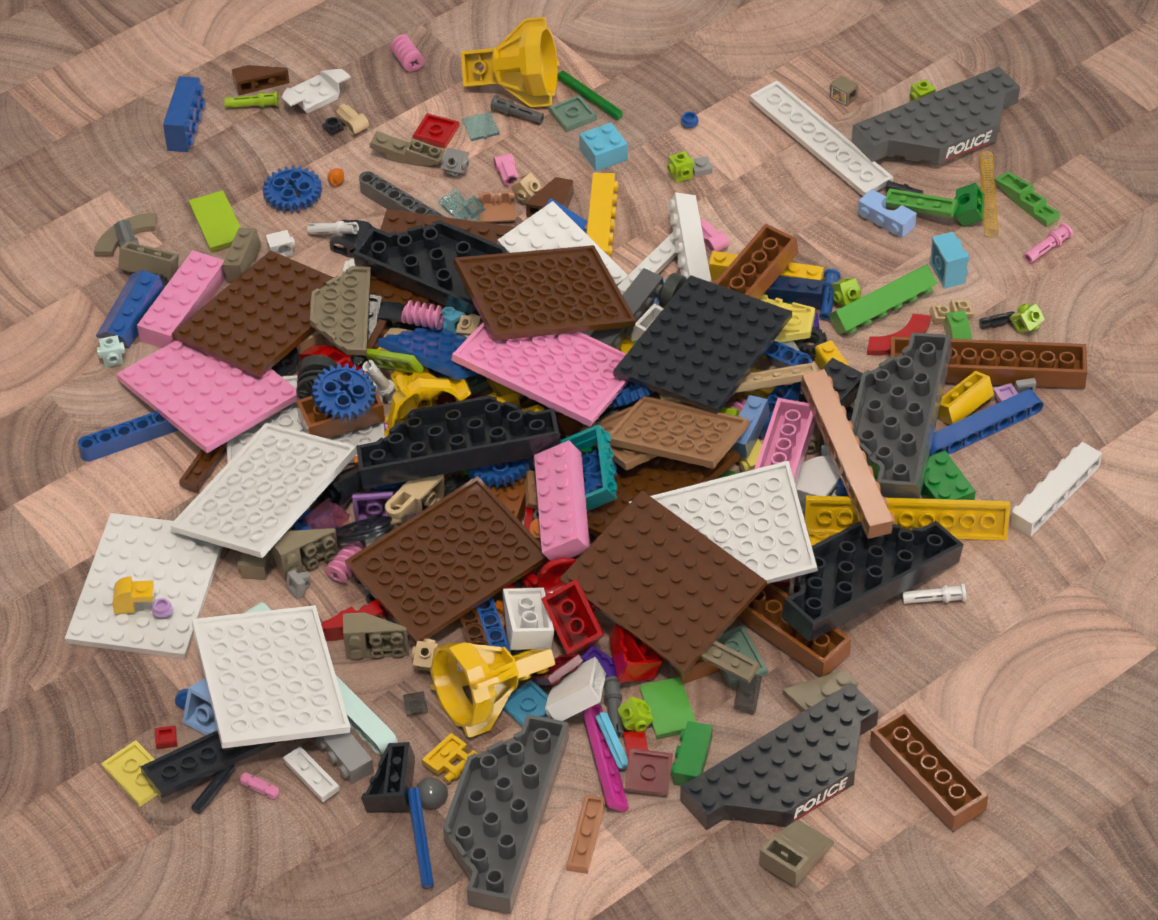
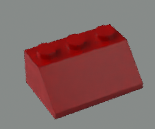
M578 579L541 598L567 654H580L591 648L604 636Z

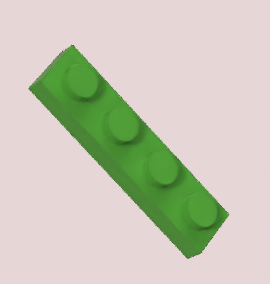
M890 188L886 194V207L898 209L903 205L914 212L953 218L959 206L956 199Z

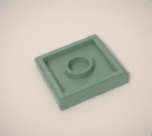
M580 95L549 107V113L565 132L597 120L596 113Z

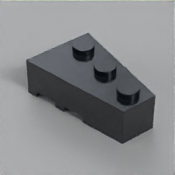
M410 742L388 743L378 763V769L375 775L371 777L366 793H363L361 797L367 813L409 810L408 789L412 788L415 755Z

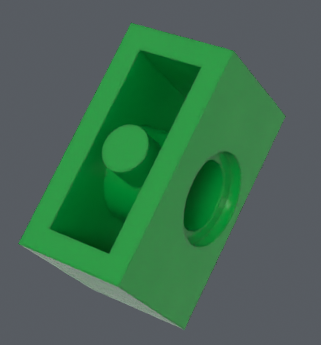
M975 182L956 189V197L954 199L958 200L959 206L954 214L955 219L963 227L982 221L984 216V193Z

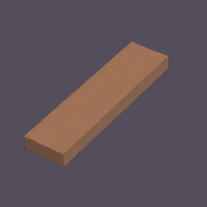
M585 795L566 865L567 871L588 874L606 806V798Z

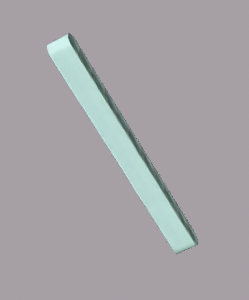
M260 602L244 613L269 611L271 609L265 603ZM336 676L350 728L377 755H382L388 743H398L396 736Z

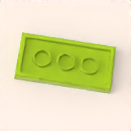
M224 191L188 200L210 252L230 247L238 229L241 227Z

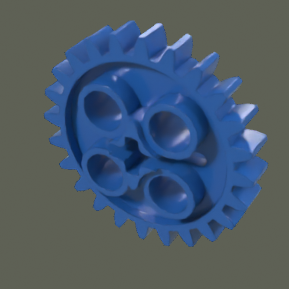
M294 165L291 169L285 166L283 171L278 169V173L272 172V177L267 176V181H264V186H262L264 199H266L267 204L270 203L271 208L276 206L277 211L283 208V212L290 209L291 213L294 209L300 212V208L307 210V205L313 206V202H318V197H321L322 192L321 179H319L318 174L315 175L314 171L309 172L308 168L302 170V166L295 169Z
M338 363L336 369L330 365V371L323 369V374L318 373L317 379H314V385L312 386V399L315 400L314 405L319 406V412L325 410V417L331 414L332 420L336 417H339L340 422L343 421V418H347L348 422H350L351 417L358 420L359 414L365 416V412H370L371 406H374L376 399V386L373 385L374 380L369 379V373L363 375L362 368L356 371V365L349 368L348 363H346L345 367L342 368L340 363Z
M628 382L608 407H622L632 402H638L644 396L648 397L655 391Z
M596 449L592 453L589 450L584 455L581 453L585 495L603 488L599 453ZM612 460V463H613L614 468H615V474H614V476H616V475H617V472H616L617 467H616V465H615V462Z
M531 458L492 466L468 469L467 472L470 478L478 476L485 484L488 483V488L493 484L496 485V488L500 484L507 487L508 482L514 484L515 479L520 481L521 475L526 476V471L530 470L532 463Z

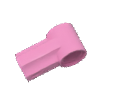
M512 153L493 157L496 172L500 173L504 185L510 187L519 178Z
M700 221L705 246L709 253L712 254V251H720L729 246V239L724 232H718L708 221Z

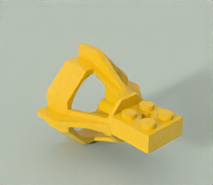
M545 17L524 19L495 48L461 51L463 87L501 85L531 108L552 105V97L555 96L557 88L558 66L560 64L557 61V49L551 30L547 27ZM481 63L482 65H484V69L482 72L481 70H478V67L481 66Z
M423 366L424 370L422 373L395 370L391 374V378L394 382L396 393L392 397L387 421L388 427L384 433L385 437L399 421L403 422L407 418V414L411 410L438 405L436 401L439 394L443 391L454 395L456 401L465 400L471 394L465 379L437 378L433 369Z
M448 643L434 648L430 670L433 684H430L431 690H436L439 704L454 724L463 727L466 737H473L491 730L509 696L516 690L518 680L531 678L530 674L532 673L541 674L549 671L548 667L554 666L555 661L551 649H531L512 656L505 647L471 643ZM457 661L463 669L461 672L457 670ZM470 685L473 705L468 700L462 686Z

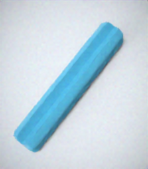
M601 712L596 716L597 723L617 768L624 770L628 767L627 756L608 714Z

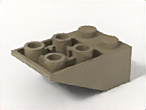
M331 528L287 531L271 548L274 566L284 581H287V572L295 570L297 573L305 572L333 560L338 555L336 530Z
M367 613L343 614V635L347 659L409 655L406 627Z
M798 819L774 834L760 849L759 865L796 887L834 844V841Z

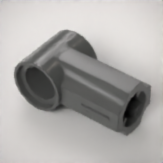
M120 220L114 224L119 240V248L127 241L139 244L137 237L134 236L129 220Z

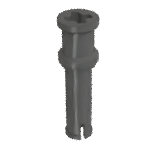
M495 95L491 101L490 109L493 111L504 112L507 116L512 114L538 124H542L544 120V113L516 105L513 100L507 101Z
M609 676L605 678L603 686L605 688L604 702L607 704L608 716L618 738H621L623 736L622 721L617 711L622 701V694L619 689L621 683H618L617 677Z

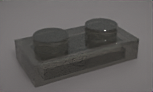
M755 674L750 683L741 679L738 680L733 709L751 715L755 713L762 676Z

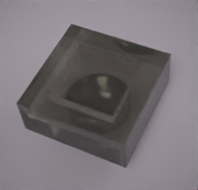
M424 691L403 695L407 717L428 713Z

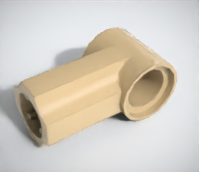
M341 104L336 110V116L346 125L351 135H355L369 127L366 116L362 113L357 114L349 105Z

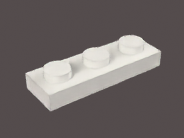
M301 746L283 757L284 763L322 802L340 791L339 785Z

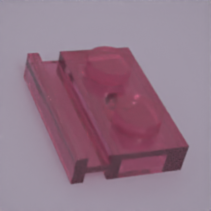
M327 498L305 516L303 522L311 525L310 528L312 530L331 528L336 530L349 520L350 514L336 503H331L330 498Z

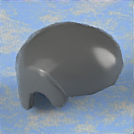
M428 777L417 784L416 787L420 791L422 806L426 810L439 808L445 804L448 797V789L441 780Z

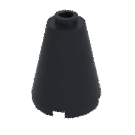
M359 465L344 468L316 498L324 509L329 512L340 511L350 501L353 493H357L363 486Z

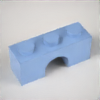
M871 189L858 201V215L900 238L906 236L916 226L917 213L903 205L896 210H886L887 197Z

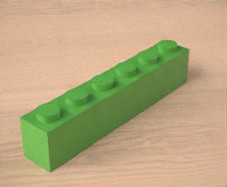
M928 264L832 312L829 314V317L839 335L844 332L848 335L857 330L855 326L861 324L864 327L872 322L871 318L876 316L879 319L887 315L886 310L891 308L892 311H895L903 306L902 302L907 301V303L918 299L917 294L922 293V295L933 291L931 287L938 283Z

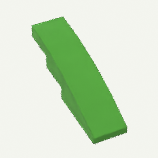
M1009 171L995 178V183L1008 197L1045 226L1060 219V212L1048 206L1045 197L1034 192V185Z

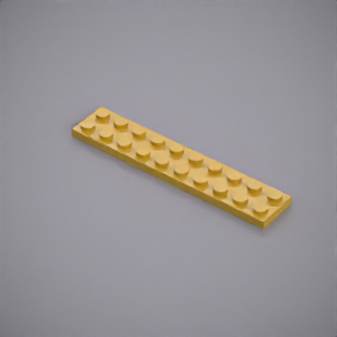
M806 495L804 520L808 535H834L860 522L850 497ZM886 498L888 511L893 513L895 524L901 525L900 528L910 530L913 527L922 528L936 520L957 539L1007 540L1010 501Z

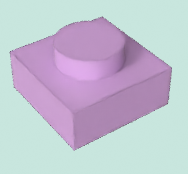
M1011 383L993 389L994 396L998 402L1018 394Z

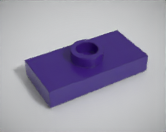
M595 645L581 657L583 660L581 663L596 657L606 672L605 678L609 676L617 677L614 660Z

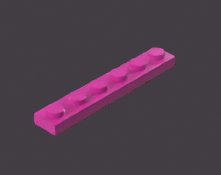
M595 704L583 710V717L595 756L596 767L599 771L606 804L611 809L624 813L629 809L619 769L596 720V716L603 712L602 706Z

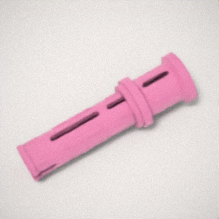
M1062 223L1057 230L1049 232L1046 239L1024 253L1025 261L1033 263V261L1052 247H1058L1066 238H1071L1073 236L1071 227L1066 223Z

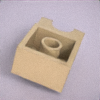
M443 474L409 480L402 484L400 490L385 504L386 514L392 517L390 523L394 524L393 529L444 498L445 483Z

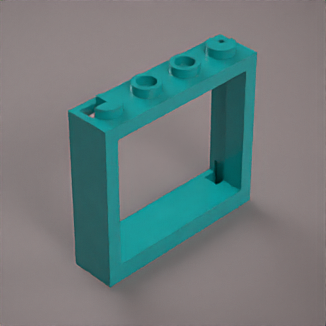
M598 424L560 440L561 443L569 440L579 451L598 444L603 488L585 495L586 510L589 511L616 500L617 484L614 480L615 468L612 463L613 451L610 447V433Z

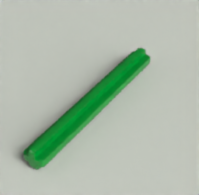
M564 70L558 73L560 81L616 120L623 117L622 110Z

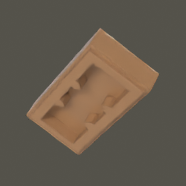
M528 470L526 471L527 475L524 476L526 507L538 510L536 472Z

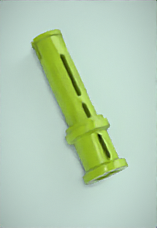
M278 91L265 94L260 92L258 95L225 97V108L250 106L264 108L270 105L279 107Z

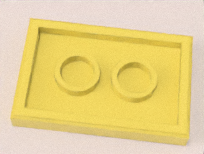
M136 740L101 763L102 768L139 807L158 795L141 773L140 766L155 759Z

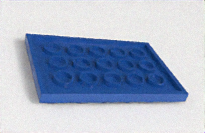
M429 327L416 328L415 331H402L401 334H389L384 338L378 339L379 347L390 352L413 355L421 365L456 380L480 375L451 360L452 354L467 339L465 336L453 334V331L437 330L436 328L431 329Z

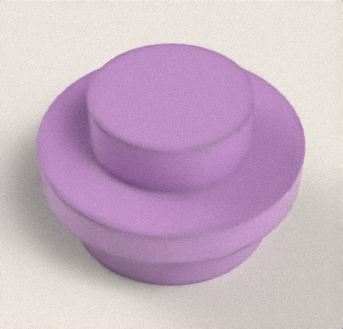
M165 598L155 600L152 605V613L158 618L169 616L173 610L172 604Z

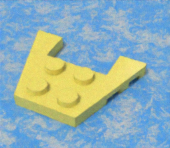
M764 294L761 296L760 300L792 311V318L774 341L786 342L810 338L815 318V308L794 302L792 305L783 303V299L779 298L775 300L768 299V295Z

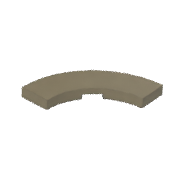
M141 214L124 220H129L134 234L155 231L157 214ZM114 225L98 240L94 249L95 256L114 255L116 248L119 246Z

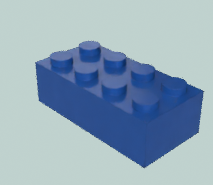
M178 77L163 122L167 151L189 152L190 146L194 144V134L198 131V121H201L202 109H205L206 100L203 98L204 87L201 85L199 77Z

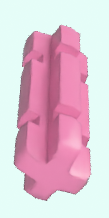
M244 772L240 777L241 784L247 787L250 786L251 789L263 795L267 794V797L271 799H276L279 795L278 787L274 785L269 786L270 783L256 776L252 777L253 775L248 772Z

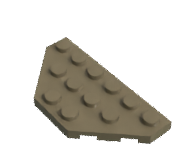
M351 266L340 277L337 275L326 282V286L312 291L310 325L346 355L366 356L371 267Z

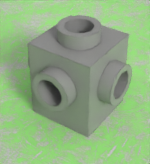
M447 148L446 154L442 157V169L448 170L447 174L458 176V173L465 174V170L469 167V152Z

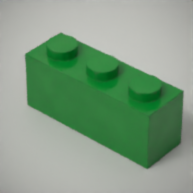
M687 721L686 729L681 730L680 741L682 743L681 746L676 748L675 758L677 762L672 763L670 773L671 776H674V785L682 786L704 772L713 738V725Z

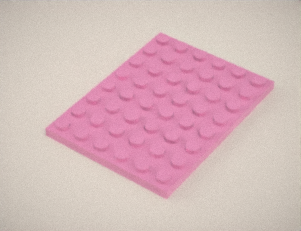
M483 322L452 354L451 358L452 361L471 369L549 408H554V410L565 416H569L589 427L593 425L628 384V381L615 377L613 374V370L626 353L581 332L493 341Z
M179 341L170 343L116 374L118 381L151 408L158 411L162 417L206 453L299 400L296 388L272 369L268 370L260 378H257Z

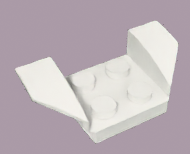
M343 69L320 71V75L292 88L287 87L281 98L290 106L298 104L308 114L337 100L340 94L339 83L351 78V76Z

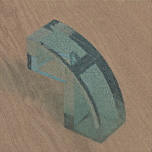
M457 188L438 201L456 219L470 221L486 210L475 195L466 201Z

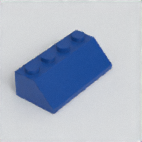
M144 270L131 274L98 330L96 337L101 339L118 335L119 343L123 342L124 347L129 349L138 334L137 324L164 289L159 275Z

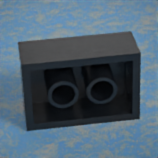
M832 358L821 370L825 369L827 376L832 378L833 389L838 392L840 404L846 410L857 398L862 372ZM801 390L799 392V402L808 403Z

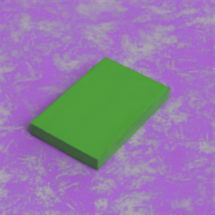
M681 677L640 685L641 696L650 707L654 719L651 725L656 739L679 735L682 729H686L687 721L696 722Z

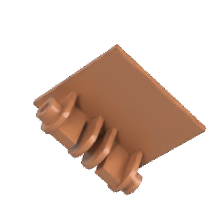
M511 190L501 191L502 195H500V191H498V195H494V191H492V195L490 192L481 191V193H478L479 222L516 221L514 192H511Z

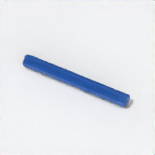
M415 787L408 789V798L421 884L426 889L433 887L434 882L419 788Z

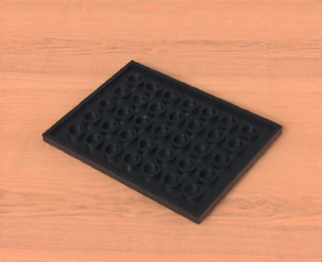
M690 275L616 366L613 374L620 379L718 414L790 321L792 311Z

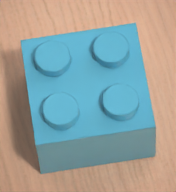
M612 122L579 134L580 151L595 171L628 160V144Z
M954 232L932 237L930 265L944 289L965 284L966 275H968L967 262H969V254L967 251H964L961 240L956 237Z

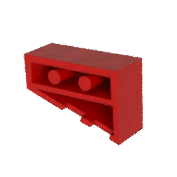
M615 623L609 635V641L618 683L654 679L662 663L659 655Z

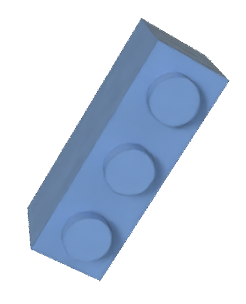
M749 395L739 417L749 419L750 426L730 449L739 452L741 458L748 459L770 415L767 399Z

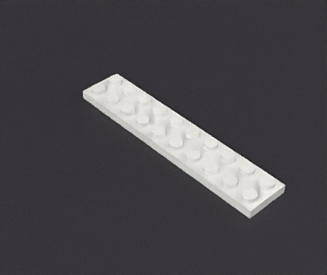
M775 81L749 95L750 102L862 196L871 189L878 191L884 188L888 180L893 181L892 175L875 161L871 162L851 141L780 82Z

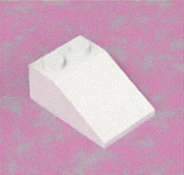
M544 588L503 589L506 631L510 650L551 649L554 628L541 598L546 596Z

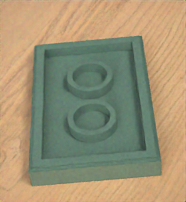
M743 625L725 630L716 640L759 663L760 667L752 680L768 675V669ZM720 669L729 688L746 683Z

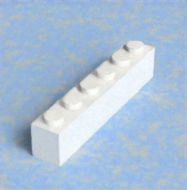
M675 192L672 199L668 202V210L671 215L670 224L673 227V239H675L676 244L675 252L678 255V268H680L681 275L686 276L687 279L692 275L711 282L696 195Z
M1084 442L1077 448L1074 447L1070 451L1069 456L1066 459L1063 458L1059 462L1058 467L1054 471L1051 470L1047 474L1046 479L1043 482H1039L1031 494L1028 493L1024 497L1023 502L1012 509L1011 526L1031 537L1100 467L1102 453Z

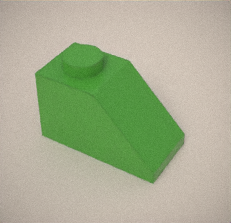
M965 310L946 313L944 327L946 335H950L951 339H972L970 323Z

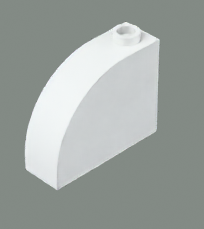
M831 455L815 457L803 463L796 484L800 500L805 499L806 495L838 496L837 484L841 477Z
M596 657L579 665L576 671L566 674L562 681L552 688L545 707L546 713L550 718L563 721L601 701L606 672Z

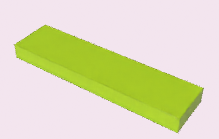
M366 349L365 357L368 361H373L377 367L411 373H422L424 370L423 366L413 355Z

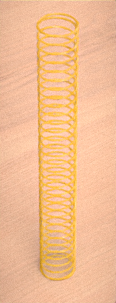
M980 153L982 192L985 193L986 189H993L992 192L995 195L993 198L984 199L986 201L984 202V207H988L987 204H994L993 208L987 209H994L996 211L987 214H995L997 216L993 154L990 157L992 160L989 161L986 159L982 160L980 157L982 153ZM981 162H991V171L982 170L983 165ZM992 179L991 182L994 183L991 185L992 188L983 187L986 183L982 180ZM984 213L985 235H986V236L988 235V234H986V232L989 231L987 228L990 227L988 224H995V225H997V226H995V229H996L997 232L999 233V231H998V218L996 217V219H995L996 221H995L994 223H988V224H986L985 222H986V221L989 222V220H988V219L986 220L985 217H986V216L989 217V216Z

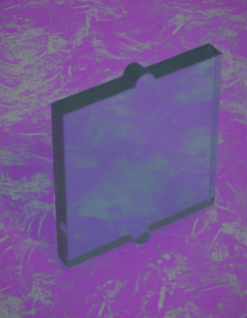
M491 112L462 118L471 141L500 135Z

